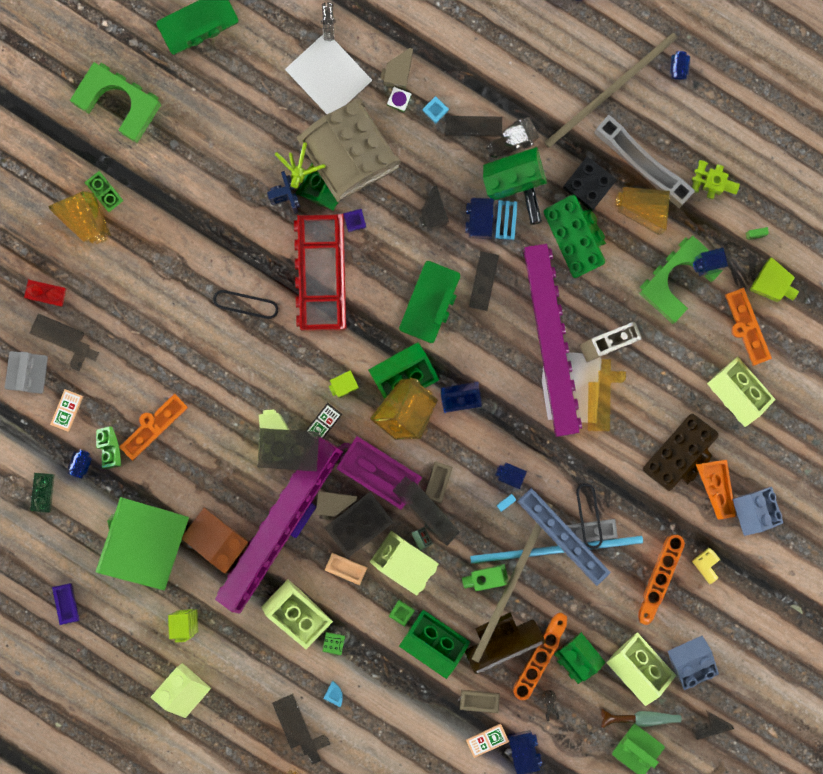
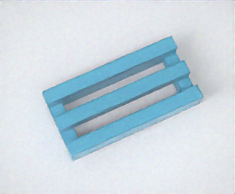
M498 200L495 239H515L518 202ZM502 205L506 206L503 235H500ZM513 206L511 236H507L509 207Z

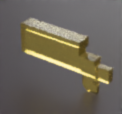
M601 359V371H598V382H588L587 431L610 432L611 383H622L626 380V371H611V359Z

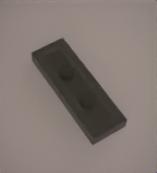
M445 116V136L502 137V117Z
M480 251L469 308L488 311L499 255Z

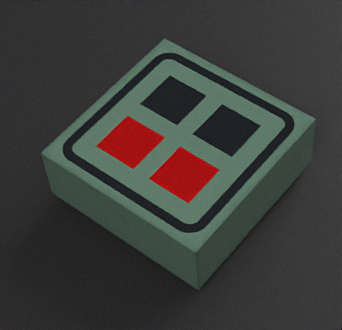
M425 527L412 532L413 538L420 550L433 544Z

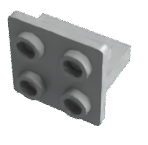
M11 351L8 359L5 389L42 394L44 391L48 356Z

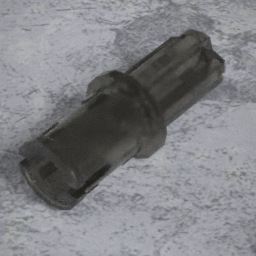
M327 2V6L326 3L321 4V24H323L324 41H332L335 39L334 24L336 23L333 14L334 4Z

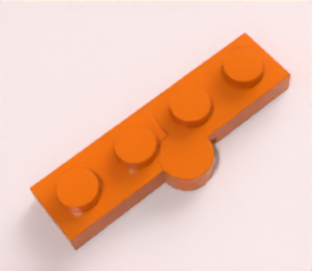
M741 288L726 294V300L736 322L731 329L732 335L736 338H742L752 365L755 366L772 359L745 289Z
M174 394L153 415L151 413H143L140 416L139 422L141 426L119 446L120 449L134 461L189 407Z

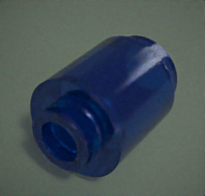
M676 51L675 54L671 55V78L686 80L687 75H689L690 56L685 51Z
M81 449L78 452L74 451L68 466V474L82 479L86 475L92 458L89 457L90 453Z

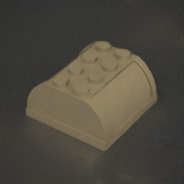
M360 99L354 100L323 116L296 137L301 146H303L304 142L307 143L305 152L315 167L322 164L326 165L325 168L317 171L337 202L398 170L401 163L399 157L395 156L364 108V103Z

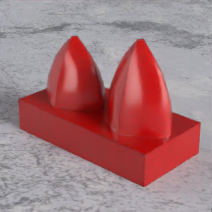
M28 279L24 298L62 307L67 289Z

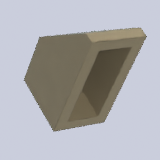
M412 48L407 49L389 61L386 69H382L381 80H384V86L406 90L413 57Z
M319 491L316 514L320 515L319 519L331 520V516L336 517L357 501L358 496Z

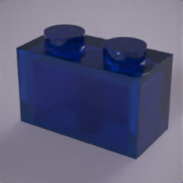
M471 198L470 203H466V214H470L469 222L465 223V233H469L468 238L492 239L494 199Z
M723 247L700 253L695 257L693 266L695 272L699 273V277L720 272L728 267Z
M479 382L441 388L444 413L482 407Z
M505 462L497 468L495 476L498 478L496 481L515 489H520L527 471Z
M531 730L508 734L516 774L540 771L539 765H542L540 753L536 754L535 746H538L536 734L532 735Z

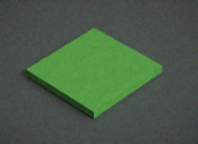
M120 497L95 572L165 591L189 517Z

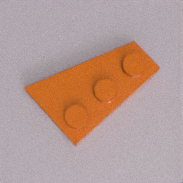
M727 460L696 464L717 519L736 517Z

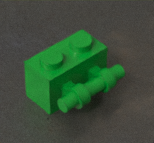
M582 632L569 640L561 650L558 649L554 653L558 659L557 662L560 666H564L569 672L568 676L574 679L577 684L586 681L596 674L606 663Z

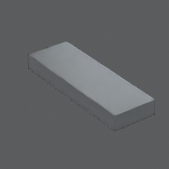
M601 520L603 540L618 538L616 520ZM597 521L584 523L586 541L600 540ZM581 523L567 525L584 542Z

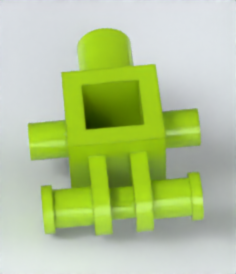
M699 160L698 168L694 171L696 176L692 177L691 180L693 181L692 188L695 190V193H699L701 184L703 185L702 190L708 191L706 197L709 199H714L715 194L721 195L723 191L737 194L740 184L727 180L729 174L723 173L724 166L717 164L715 170L710 168L706 172L705 168L708 163Z

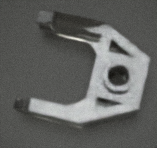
M531 118L518 119L502 132L501 138L491 141L487 145L486 150L492 149L493 152L489 156L499 158L521 148L525 150L534 146L533 142L539 136Z

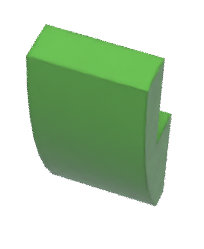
M100 171L84 182L108 212L123 202V199Z
M113 427L97 429L96 448L102 449V468L111 469L121 466L119 445Z

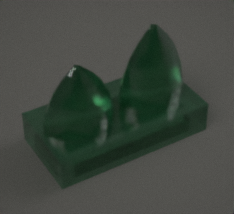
M34 472L30 511L51 513L55 474Z

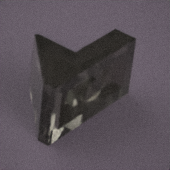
M706 710L710 725H707V723L696 725V729H693L692 733L694 738L698 740L733 730L734 727L731 723Z

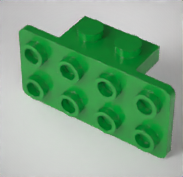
M198 0L158 20L156 25L170 53L176 55L192 46L201 44L208 38L216 37L220 32L236 25L239 19L229 0Z
M571 195L544 209V215L573 278H578L605 264L604 256L599 248L606 244L605 235L599 229L597 218L591 209L583 211L575 195Z
M426 261L399 330L428 343H434L442 322L446 324L450 313L447 312L449 305L453 306L457 297L454 292L461 276L460 273L434 262Z

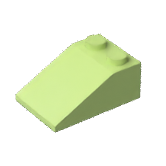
M288 579L261 606L266 617L305 649L333 622Z

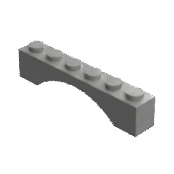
M610 115L596 128L594 134L678 208L695 192L683 179L651 157L628 134L624 127Z

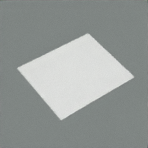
M327 31L285 69L326 114L345 106L372 81Z
M569 352L566 356L567 361H571L572 372H569L570 379L574 380L576 391H573L574 399L577 398L579 410H576L577 418L580 417L581 422L596 423L601 357L586 362L583 353ZM543 368L542 387L547 412V419L552 420L545 373Z

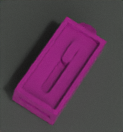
M356 436L352 444L343 443L338 447L342 451L345 448H348L345 455L342 454L339 458L341 461L336 468L337 470L400 510L403 509L420 482L421 476Z

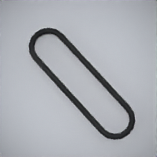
M219 290L213 297L214 304L220 309L265 319H272L278 313L277 304L274 301L227 290ZM219 293H227L273 304L276 309L272 316H265L221 306L216 302V297Z
M584 483L578 486L576 490L583 540L588 548L596 549L603 542L596 493L592 485ZM583 486L590 487L593 492L600 542L596 546H591L586 541L579 490Z

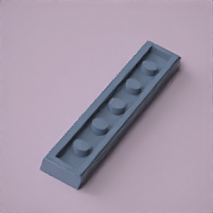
M532 488L517 501L596 586L611 573Z

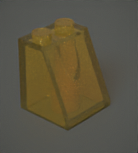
M623 187L618 192V195H616L615 207H618L620 214L654 233L662 235L667 230L670 191Z
M82 191L48 206L83 242L100 244L107 241L106 237L111 236L94 193Z
M402 379L374 412L370 420L395 440L421 439L438 399L432 395L433 393L420 385L417 379Z

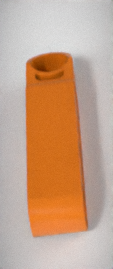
M669 535L666 538L644 591V599L638 612L639 623L643 625H649L653 621L658 607L663 601L685 545L684 539L679 535ZM673 538L679 540V546L676 549L670 546V541ZM666 556L672 558V564L668 567L663 564V559ZM663 574L665 581L659 585L656 583V576ZM651 592H656L658 595L655 602H650L648 599Z
M560 612L555 614L542 634L544 639L548 635H554L555 642L552 645H548L545 642L539 647L534 648L514 684L513 693L517 699L526 700L531 696L559 645L560 637L567 626V615ZM541 651L545 652L546 659L542 662L537 661L536 654ZM529 669L537 671L536 676L532 679L526 676ZM519 686L527 687L525 695L517 694Z

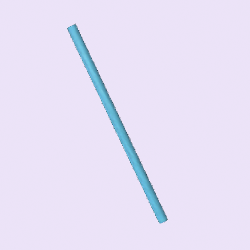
M635 536L603 540L601 546L596 549L642 544L643 537ZM593 541L587 543L591 546H596L599 544L600 541ZM559 546L534 548L529 557L565 552ZM523 550L470 556L471 564L520 558Z

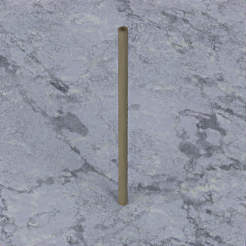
M672 33L546 140L544 142L545 145L550 148L677 40V35Z
M546 502V504L552 509L553 505ZM537 523L472 657V660L478 663L542 530Z

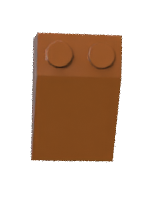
M205 507L182 537L183 541L223 573H227L249 544V540Z

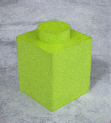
M351 370L331 379V385L328 386L332 395H337L338 398L359 389Z

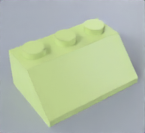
M738 356L707 383L744 427L760 417L776 400Z
M638 632L623 644L606 662L645 706L659 698L676 677L675 673Z

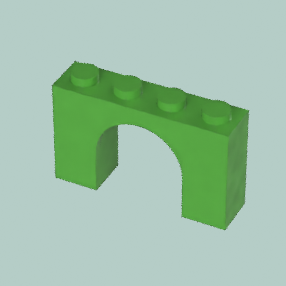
M93 62L71 97L70 102L90 114L100 96L105 92L113 89L126 92L131 99V109L118 131L130 140L138 143L161 106L159 101H157L159 98L151 92L148 94L141 91L143 88L134 82L129 84L125 81L126 78L123 75L111 73L110 68L105 64L100 63L98 65Z
M693 235L689 239L685 237L678 245L681 248L676 253L672 251L666 258L668 262L664 267L659 265L653 272L655 275L651 281L647 279L640 286L642 290L639 294L672 324L688 308L669 290L668 276L670 271L678 265H689L697 269L706 279L712 282L727 267Z

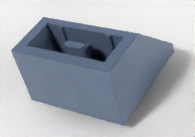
M772 487L732 499L744 536L760 533L783 524L782 514L779 511L776 495Z
M703 635L667 651L684 690L719 675L713 653Z

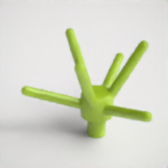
M306 142L303 143L298 166H295L291 152L289 153L291 165L278 152L275 153L278 159L292 172L291 187L298 188L299 183H303L305 175L326 167L325 164L316 167L311 165L306 170L302 168L307 146Z

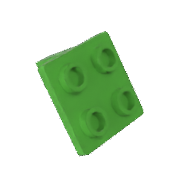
M633 724L616 746L612 755L636 774H646L651 766L655 768L659 763L656 759L665 746L642 728Z

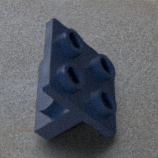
M283 171L281 174L285 187H281V185L270 188L271 191L267 192L272 205L290 200L294 214H296L300 204L296 193L292 194L291 191L295 189L291 187V176H286L285 171Z

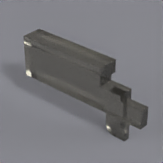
M38 313L29 332L30 335L73 352L74 355L70 366L78 372L83 366L85 358L96 362L99 352L90 349V345L81 342L84 336L82 331Z
M293 693L273 701V707L290 748L292 749L300 745L304 755L308 754L312 765L320 762L321 758L317 750L331 744L328 737L321 735L312 739Z

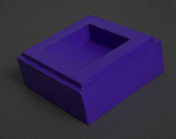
M362 209L343 213L348 233L367 228Z

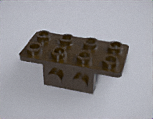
M690 414L643 467L644 473L667 491H671L680 480L688 485L698 476L699 471L696 464L710 462L712 454L708 448L718 438V432L696 415Z
M509 612L500 617L479 663L472 660L479 644L466 649L465 654L473 672L478 674L533 648L539 647L545 643V639L535 620H529L516 626ZM489 622L475 628L480 640Z

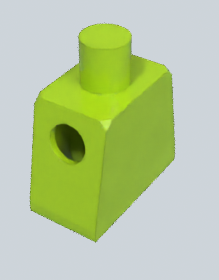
M769 258L749 289V291L775 302L781 301L783 296L793 301L799 293L798 290L790 286L794 276L773 258Z

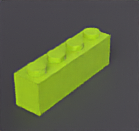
M197 609L177 610L168 615L169 639H175V642H187V640L199 632Z

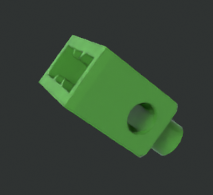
M505 564L474 570L471 572V576L462 577L464 588L474 587L475 591L505 586L509 581ZM484 576L486 578V582H482L480 577Z

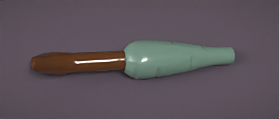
M601 709L603 717L602 728L612 723H635L637 726L647 727L677 723L682 720L681 715L639 711L634 715H612Z

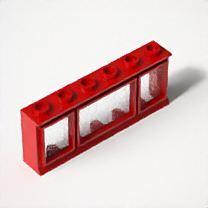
M297 215V220H294V232H298V239H294L295 251H298V258H295V270H299V277H295V287L299 289V296H296V308H299L300 315H296V326L300 327L301 331L347 330L344 215Z

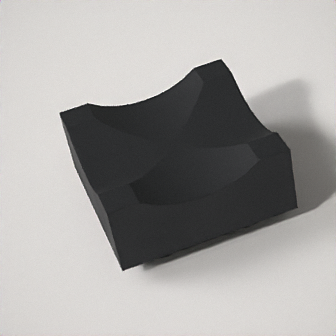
M587 156L562 189L571 195H575L581 203L593 211L617 179Z

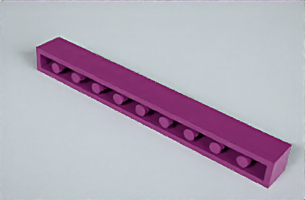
M547 244L524 247L523 251L555 437L580 433L579 429H582L581 418H577L576 410H579L578 400L573 397V391H576L574 380L570 379L569 372H572L571 361H567L566 356L569 353V347L563 338V335L566 334L565 325L560 321V316L563 315L561 304H557L556 297H559L558 285L554 286L553 278H556L555 267H551L550 260L553 259L552 249L548 248Z
M320 436L313 441L310 451L302 458L299 468L290 477L287 487L281 491L280 498L276 504L270 508L269 515L260 524L259 531L255 537L249 541L248 548L239 557L236 567L230 571L227 581L219 588L218 595L215 598L217 602L233 613L240 614L344 451Z

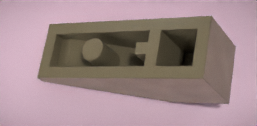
M634 321L594 337L579 346L586 362H590L637 342L642 337Z

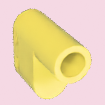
M708 548L692 560L709 585L719 578L711 568L720 560L714 550Z

